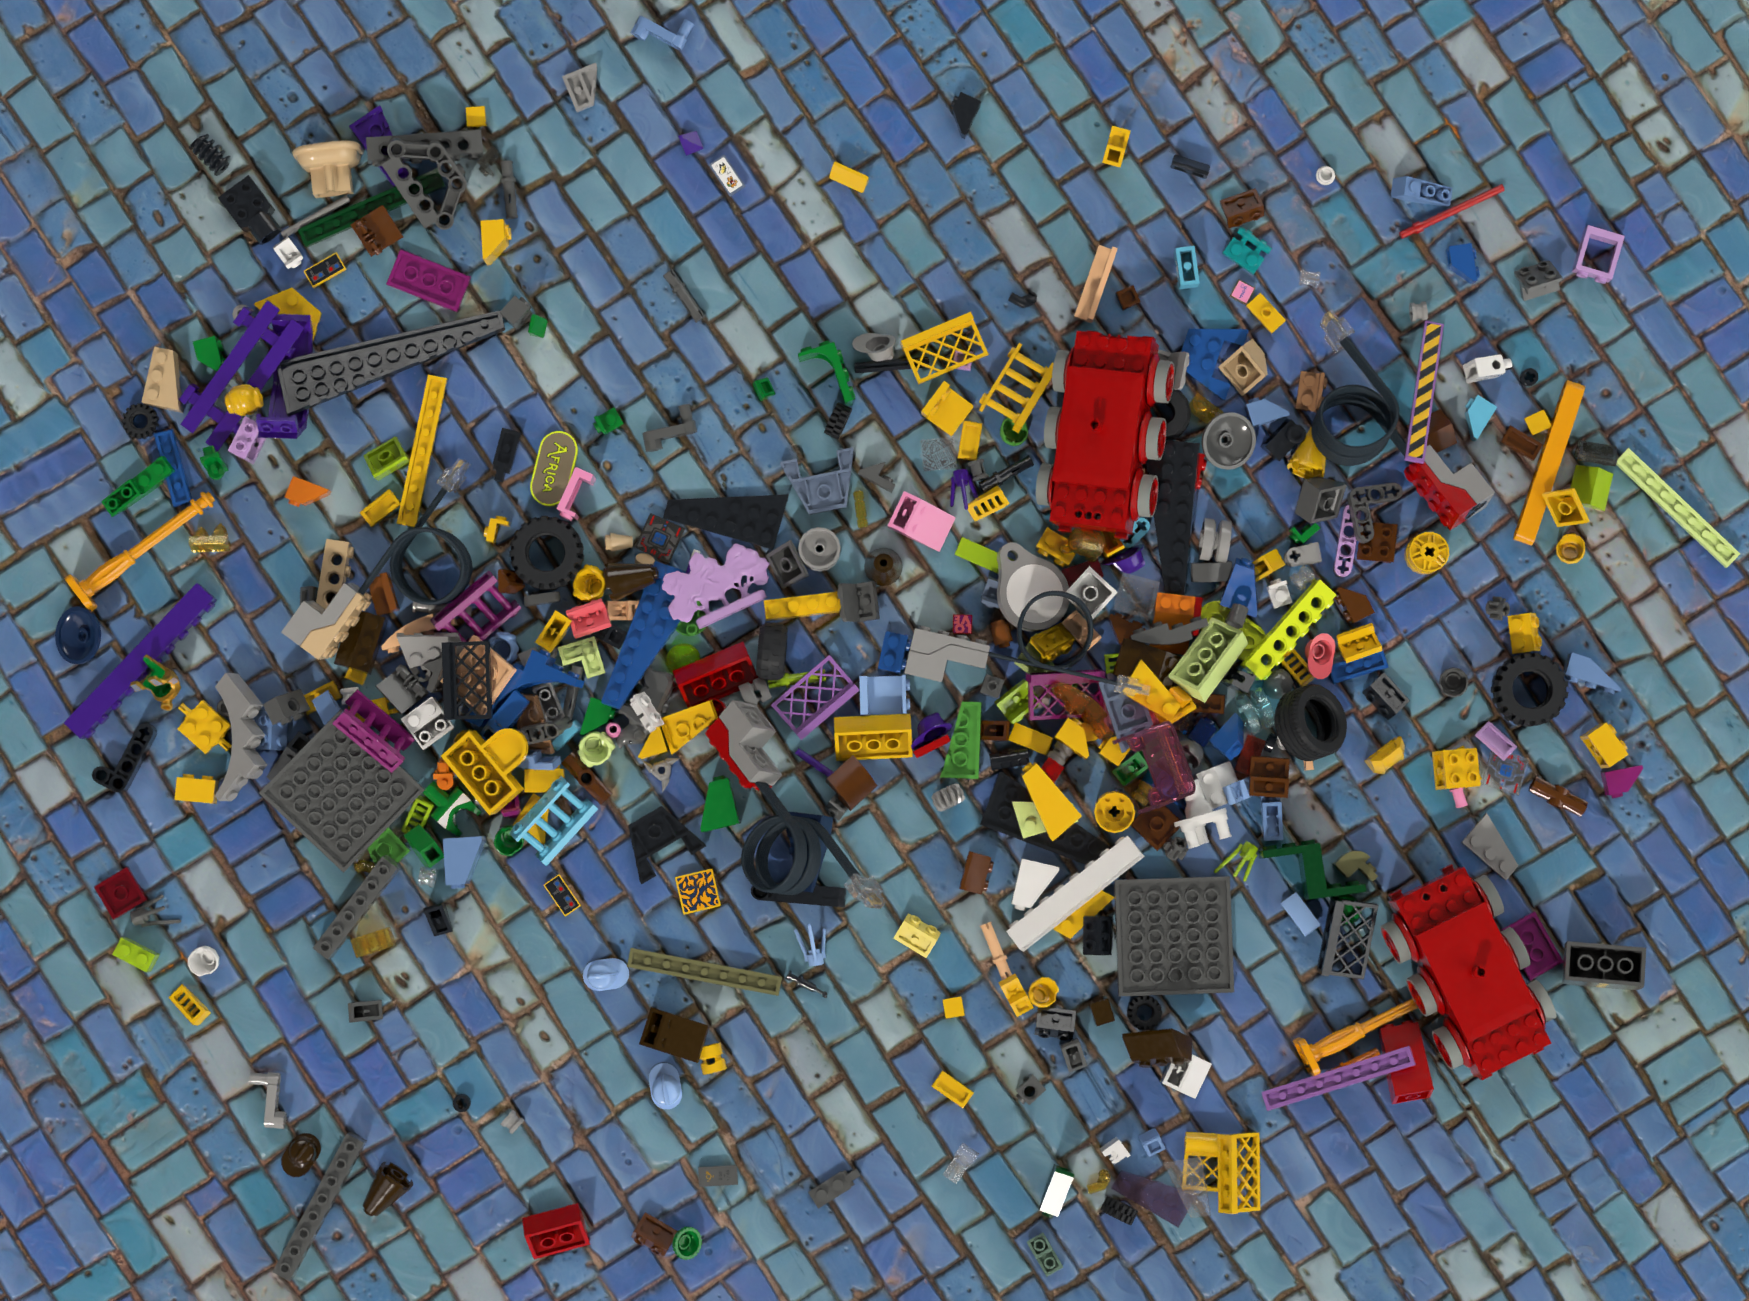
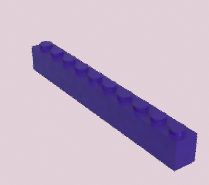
M196 583L68 717L64 724L80 739H89L96 732L95 728L108 720V714L112 710H117L123 702L121 700L125 696L129 697L134 692V689L130 686L131 682H140L148 675L151 669L146 665L143 657L149 655L161 664V658L165 654L169 655L175 649V644L178 640L182 641L189 634L188 630L201 622V616L205 612L209 613L215 607L214 603L217 599L201 584Z

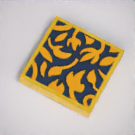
M713 868L675 877L683 915L721 906Z

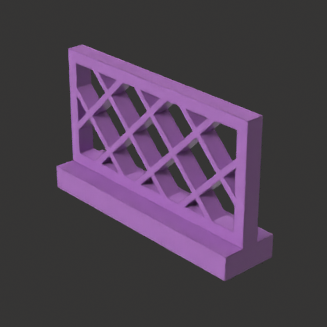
M828 655L774 701L771 706L802 740L855 695L859 689L833 658ZM827 661H830L834 666L833 674L822 673L823 665ZM836 669L839 671L841 675L836 674ZM811 675L820 676L819 687L808 686V678ZM822 676H833L832 688L821 687ZM835 677H844L848 684L844 688H835ZM796 688H805L804 699L793 698V692ZM807 688L819 689L818 700H807ZM821 689L832 690L830 700H820ZM834 690H838L839 692L834 695ZM782 700H789L790 712L781 711L777 704ZM793 701L804 702L803 713L792 712ZM806 702H816L817 711L806 713ZM792 714L803 715L802 724L797 728L791 723Z

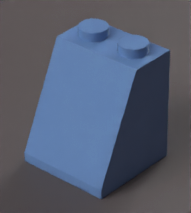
M486 836L443 839L446 885H451V889L465 888V884H470L486 843Z

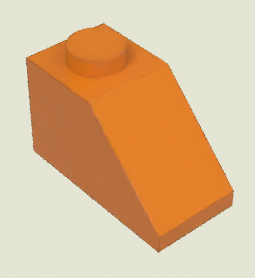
M293 476L285 498L289 500L288 503L299 507L302 504L307 506L329 496L332 491Z

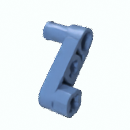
M639 16L630 33L643 41L650 34L671 47L682 51L694 24L684 19L677 33H672L649 19Z

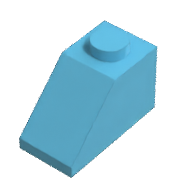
M1479 395L1474 397V399L1471 397L1465 405L1467 408L1465 417L1472 441L1478 439L1497 406Z

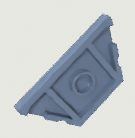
M1098 682L1121 753H1124L1153 725L1149 710L1122 694L1123 687Z

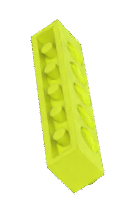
M1320 579L1314 580L1240 665L1248 673L1254 674L1256 680H1266L1272 673L1271 669L1275 665L1278 666L1285 657L1283 655L1287 651L1290 652L1297 645V639L1300 636L1304 637L1310 630L1308 627L1312 622L1316 623L1322 616L1321 612L1325 608L1328 609L1334 603L1333 599L1336 594ZM1313 598H1316L1318 601L1316 608L1311 605ZM1301 612H1303L1306 617L1304 622H1301L1299 620V614ZM1288 626H1291L1293 629L1291 636H1288L1286 633ZM1276 640H1278L1281 644L1280 649L1278 651L1274 648V642ZM1264 654L1268 657L1266 665L1261 662V657Z

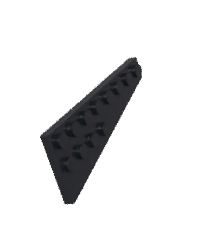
M1166 440L1161 460L1148 459L1146 461L1147 474L1158 477V499L1154 513V522L1164 590L1168 594L1186 595L1200 443Z
M999 773L980 825L1085 865L1092 860L1095 862L1100 858L1099 855L1105 849H1111L1110 846L1076 823L1072 824L1054 841L1049 838L1047 832L1023 838L1012 802L1033 801L1025 787L1005 773ZM1127 871L1119 876V878L1125 879Z

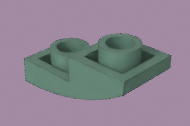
M1043 1232L1027 1241L1046 1277L1064 1268Z

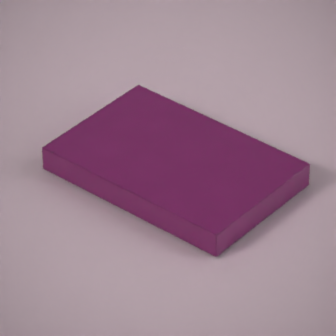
M1535 911L1501 929L1503 931L1509 927L1513 928L1522 940L1530 958V965L1523 968L1529 981L1563 963L1561 956Z

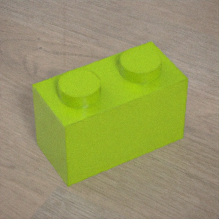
M121 937L112 954L144 972H151L160 954L127 937Z

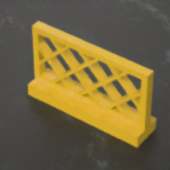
M971 312L900 342L918 385L989 355ZM969 326H972L974 331L972 339L962 336L963 330ZM951 334L958 337L955 346L944 343L946 336ZM960 338L971 342L967 352L956 348ZM935 342L940 344L937 354L926 350L929 343ZM972 343L979 345L983 353L979 355L969 353ZM942 346L953 349L950 359L939 355ZM914 349L922 351L920 361L912 359L909 352ZM955 351L965 354L962 362L958 363L951 360ZM925 353L935 356L932 366L922 363ZM937 358L948 362L945 369L940 370L934 367ZM920 365L931 369L928 376L920 379L918 374Z
M1259 1132L1217 1134L1218 1213L1238 1214L1239 1212L1260 1211ZM1253 1137V1145L1250 1148L1247 1142ZM1237 1139L1240 1141V1145L1238 1146V1148H1237ZM1243 1148H1245L1247 1151V1154L1244 1158L1240 1154ZM1252 1157L1253 1165L1250 1167L1247 1162ZM1237 1158H1238L1239 1161L1241 1162L1240 1165L1238 1166V1168H1237ZM1244 1167L1248 1171L1245 1177L1241 1175ZM1251 1176L1253 1178L1252 1186L1248 1184V1181L1251 1178ZM1237 1178L1241 1181V1183H1240V1185L1238 1186V1188H1237ZM1244 1187L1248 1190L1245 1197L1241 1194ZM1251 1196L1253 1197L1252 1207L1248 1203Z

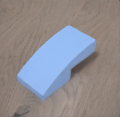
M1249 777L1222 788L1229 806L1252 797L1249 796Z
M1296 892L1280 903L1305 937L1321 926Z

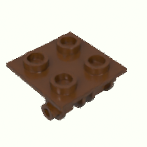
M383 205L350 224L371 257L375 254L379 255L383 252V249L403 238L400 230Z
M1372 523L1374 537L1367 543L1358 542L1357 560L1381 561L1383 563L1394 562L1398 524ZM1363 529V532H1361V536L1364 535L1366 538V536H1368V533H1365Z

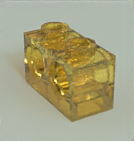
M391 927L351 939L356 958L396 946Z

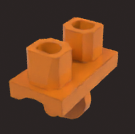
M440 757V761L437 762V769L433 773V779H437V785L440 789L449 790L454 784L453 778L456 774L444 759Z

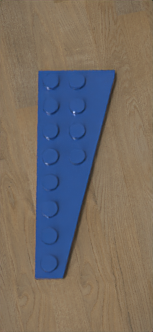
M657 561L654 562L653 566L657 567L659 578L656 579V583L644 588L603 695L602 704L620 710L633 692L632 690L638 681L644 676L647 668L655 660L656 655L676 630L680 620H673L668 609L674 599V595H669L665 590H662V584L666 574L675 571L686 573L684 570Z

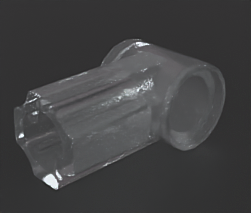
M962 1143L943 1175L957 1184L967 1168H970L979 1153L965 1143Z

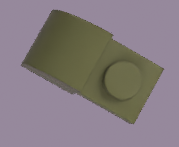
M1362 851L1346 852L1333 863L1345 878H1349L1357 869L1370 882H1373L1378 877L1375 873L1377 872L1376 868L1371 863H1365L1370 856Z

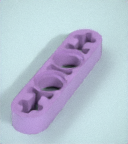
M1349 505L1343 509L1333 567L1335 575L1340 578H1344L1351 573L1357 541L1354 534L1351 537L1344 534L1346 526L1353 528L1351 522L1345 523V519L1347 521L1350 519V514L1347 513ZM1357 511L1356 515L1359 520L1361 517V511ZM1342 545H1348L1351 548L1349 555L1341 553L1340 548ZM1339 557L1343 559H1350L1349 562L1345 561L1344 566L1348 570L1345 571L1343 574H1341V571L1338 569V567L1342 565L1343 561L1339 560Z

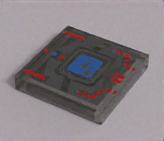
M650 513L634 548L670 564L685 528Z

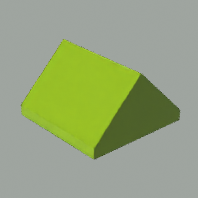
M396 436L363 455L373 477L378 481L410 462L408 455Z
M1575 465L1570 488H1575L1584 507L1605 511L1613 474L1600 467Z

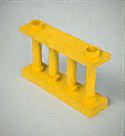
M1021 343L1016 348H1011L1007 355L1010 359L989 393H984L979 401L982 404L979 411L983 412L986 405L1000 412L1013 420L1014 426L1012 430L1018 434L1051 381L1054 364L1052 362L1049 368L1047 366L1043 367L1019 353L1023 345ZM1014 359L1040 373V376L1043 377L1040 383L1037 381L1033 382L1011 369L1010 366ZM1005 374L1030 388L1031 392H1033L1031 398H1025L1001 384L1000 382ZM998 390L1022 404L1021 407L1024 408L1022 413L1017 412L1016 414L991 399L994 392Z

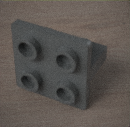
M1541 261L1536 265L1522 267L1520 270L1514 271V276L1519 281L1523 301L1560 290L1559 282L1563 281L1561 274L1550 261Z

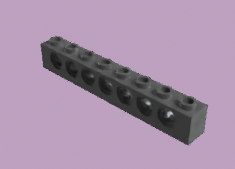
M352 1132L346 1134L277 1262L273 1273L288 1281L295 1277L367 1140Z

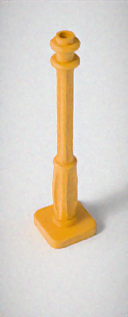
M201 492V497L196 501L191 499V504L130 550H124L101 565L87 579L79 582L76 577L69 574L64 578L87 609L95 610L98 607L92 599L95 592L117 579L130 566L136 563L135 560L195 515L198 513L203 515V509L207 506L211 508L214 506L213 502L215 499L210 492Z
M1413 998L1361 1024L1356 1022L1354 1025L1338 1030L1315 1044L1308 1045L1307 1041L1300 1037L1294 1039L1293 1043L1304 1065H1309L1306 1068L1308 1074L1316 1076L1321 1073L1317 1064L1321 1058L1347 1048L1361 1038H1365V1034L1418 1007Z

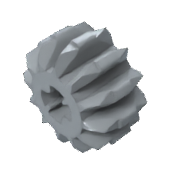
M959 784L947 786L932 795L933 804L940 812L960 804L965 799L963 789Z

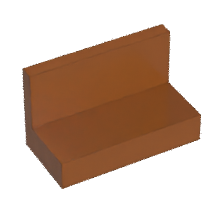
M388 572L379 574L380 576L376 577L369 586L378 616L400 610Z

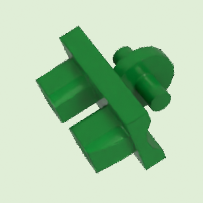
M213 445L203 448L204 456L200 457L202 465L211 479H221L224 473L229 471L227 464L219 452H216Z

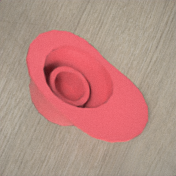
M1326 633L1317 635L1305 647L1309 672L1316 679L1328 677L1333 666L1335 642Z

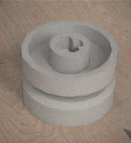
M1204 518L1199 536V560L1209 561L1214 549L1215 561L1227 562L1232 531L1231 521L1221 520L1216 531L1215 520Z
M817 527L804 533L799 541L798 550L800 558L806 567L813 571L821 572L829 570L836 565L840 558L841 547L839 539L832 531L827 528ZM817 546H822L823 551L817 552Z

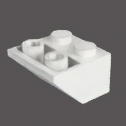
M430 697L401 718L423 750L455 728L451 720H444V709L435 697Z
M1192 1054V1061H1185L1182 1065L1169 1063L1160 1082L1196 1099L1212 1064Z

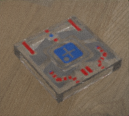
M1491 750L1481 784L1519 796L1530 759L1511 753L1503 761Z

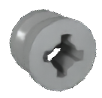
M1422 301L1420 304L1409 303L1411 322H1415L1417 319H1422L1423 321L1428 319V309L1425 301Z
M512 1110L500 1125L507 1127L509 1133L513 1134L524 1122V1119L522 1117L519 1118L516 1112Z

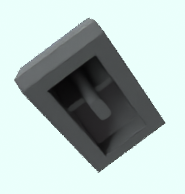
M382 1000L348 1003L349 1023L383 1019Z
M1078 1038L1059 1044L1069 1073L1087 1066Z

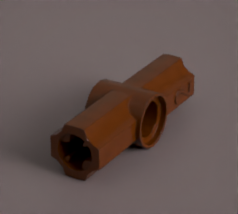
M574 752L568 755L561 763L600 805L613 794ZM585 773H589L592 776V781L589 784H585L582 781V776Z
M1535 776L1529 786V792L1547 800L1546 802L1559 809L1563 808L1579 817H1582L1587 809L1588 802L1571 794L1569 790L1559 785H1553Z

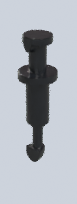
M789 970L785 979L795 981L796 987L800 985L811 992L816 991L822 994V997L827 998V992L821 991L815 984L803 979V975L797 977Z

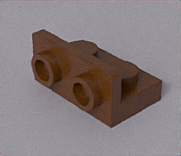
M1256 188L1220 200V206L1227 219L1228 228L1238 227L1264 216V205Z
M645 1212L631 1237L637 1244L649 1247L654 1254L665 1256L678 1231Z

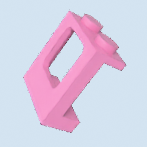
M575 467L557 507L562 518L571 522L573 519L578 521L579 516L570 511L582 482L594 485L596 478L593 474Z

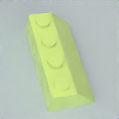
M1213 617L1209 620V625L1203 628L1169 674V678L1186 693L1204 703L1248 645L1243 631Z

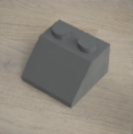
M1322 477L1304 479L1295 513L1310 524L1337 518L1347 484Z

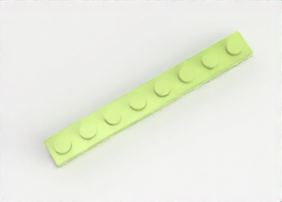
M1629 448L1614 462L1725 568L1740 555L1726 539Z

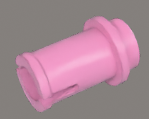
M609 723L606 727V733L612 739L617 738L621 733V727L618 723ZM612 728L617 730L615 733L610 732Z
M1452 788L1449 790L1452 792L1456 808L1468 805L1463 791L1464 788Z

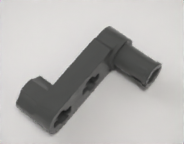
M690 404L678 406L682 421L680 425L642 433L646 452L663 449L661 440L697 432Z
M565 716L560 720L525 726L518 729V731L526 737L528 745L556 738L563 734L564 730L570 728L573 723L567 724V722L571 721V718Z

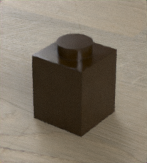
M1103 995L1093 998L1089 1006L1095 1025L1100 1026L1115 1021L1109 999L1103 998Z

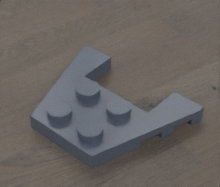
M853 447L836 451L840 470L801 478L797 459L780 462L782 469L809 515L847 508L854 453Z

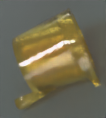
M1075 528L1069 535L1068 546L1061 545L1060 551L1062 553H1076L1084 556L1088 562H1095L1104 549V534L1097 530Z

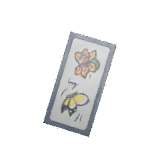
M725 155L709 164L710 169L729 197L746 187Z

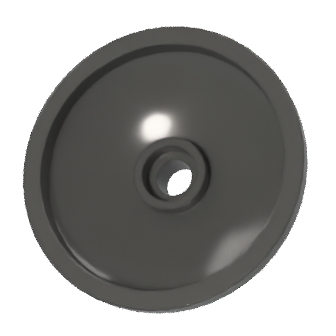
M1234 412L1221 413L1212 418L1203 431L1202 450L1206 459L1215 467L1226 470L1238 468L1249 460L1255 449V430L1251 422L1241 414ZM1223 436H1225L1224 442L1221 441Z

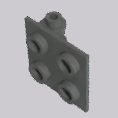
M402 664L396 668V671L375 686L400 714H403L429 694L418 679H415L414 675Z

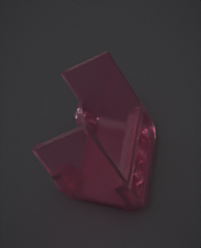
M1165 721L1112 741L1114 745L1127 740L1132 751H1142L1155 787L1148 791L1150 806L1138 810L1139 814L1163 807L1194 794L1196 785L1175 727L1171 722Z

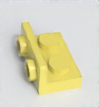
M908 913L894 939L927 958L941 933L934 926L927 925L919 917Z

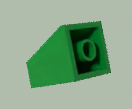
M724 775L714 777L713 782H709L700 827L703 833L741 824L730 779L725 778Z

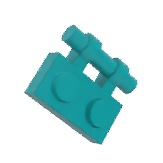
M1240 227L1237 233L1243 238L1239 241L1233 237L1222 254L1254 275L1265 259L1259 253L1264 251L1269 254L1272 248L1266 244L1265 240H1260L1254 236L1253 232L1249 229L1247 231ZM1249 241L1257 246V248L1253 251L1245 244Z

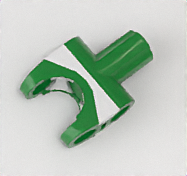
M433 781L423 792L437 806L431 816L441 826L458 837L463 833L458 829L455 822L457 812L467 809L477 816L481 814V810L475 805L474 801L457 786L449 794L445 790L440 789L437 783Z

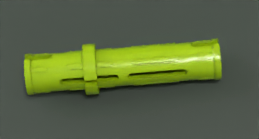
M808 672L785 673L784 677L779 680H768L770 682L768 683L769 689L783 686L790 688L791 685L798 682ZM811 675L808 678V683L819 682L820 676ZM822 676V682H826L825 676Z

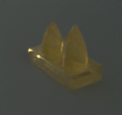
M1199 393L1189 403L1191 413L1205 424H1208L1215 416L1224 413Z
M222 523L214 529L212 536H209L207 531L200 527L193 536L189 537V546L192 552L231 550L228 533Z

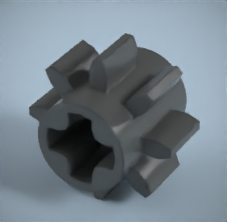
M1493 596V601L1489 600L1487 602L1486 613L1490 615L1489 618L1502 621L1503 616L1509 614L1510 606L1508 602H1505L1506 598Z
M1170 837L1163 847L1166 850L1165 855L1173 861L1178 858L1183 860L1189 850L1186 848L1187 843L1180 837H1175L1174 840Z

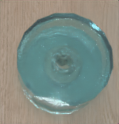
M1261 687L1250 690L1251 700L1245 694L1235 697V703L1240 716L1252 736L1262 732L1261 722L1268 729L1275 726L1273 708Z

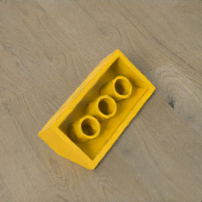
M911 714L834 717L836 761H847L852 755L857 760L913 757L911 748Z

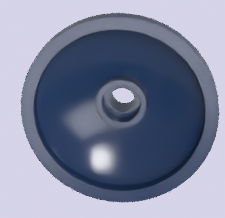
M72 607L66 610L56 626V646L60 655L67 662L84 664L95 656L100 646L101 628L95 614L85 607Z

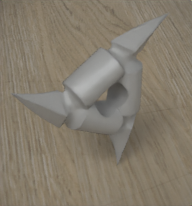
M667 758L653 765L643 761L649 773H652L653 776L662 781V793L670 780L671 765L680 758ZM660 767L665 768L664 774L658 772Z

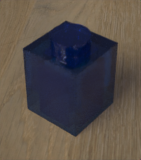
M1207 717L1205 719L1200 718L1187 738L1204 748L1217 730L1214 727L1215 723Z

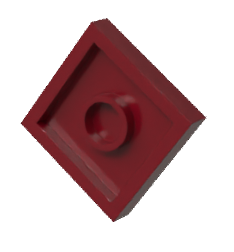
M129 867L122 869L94 886L113 920L148 900Z

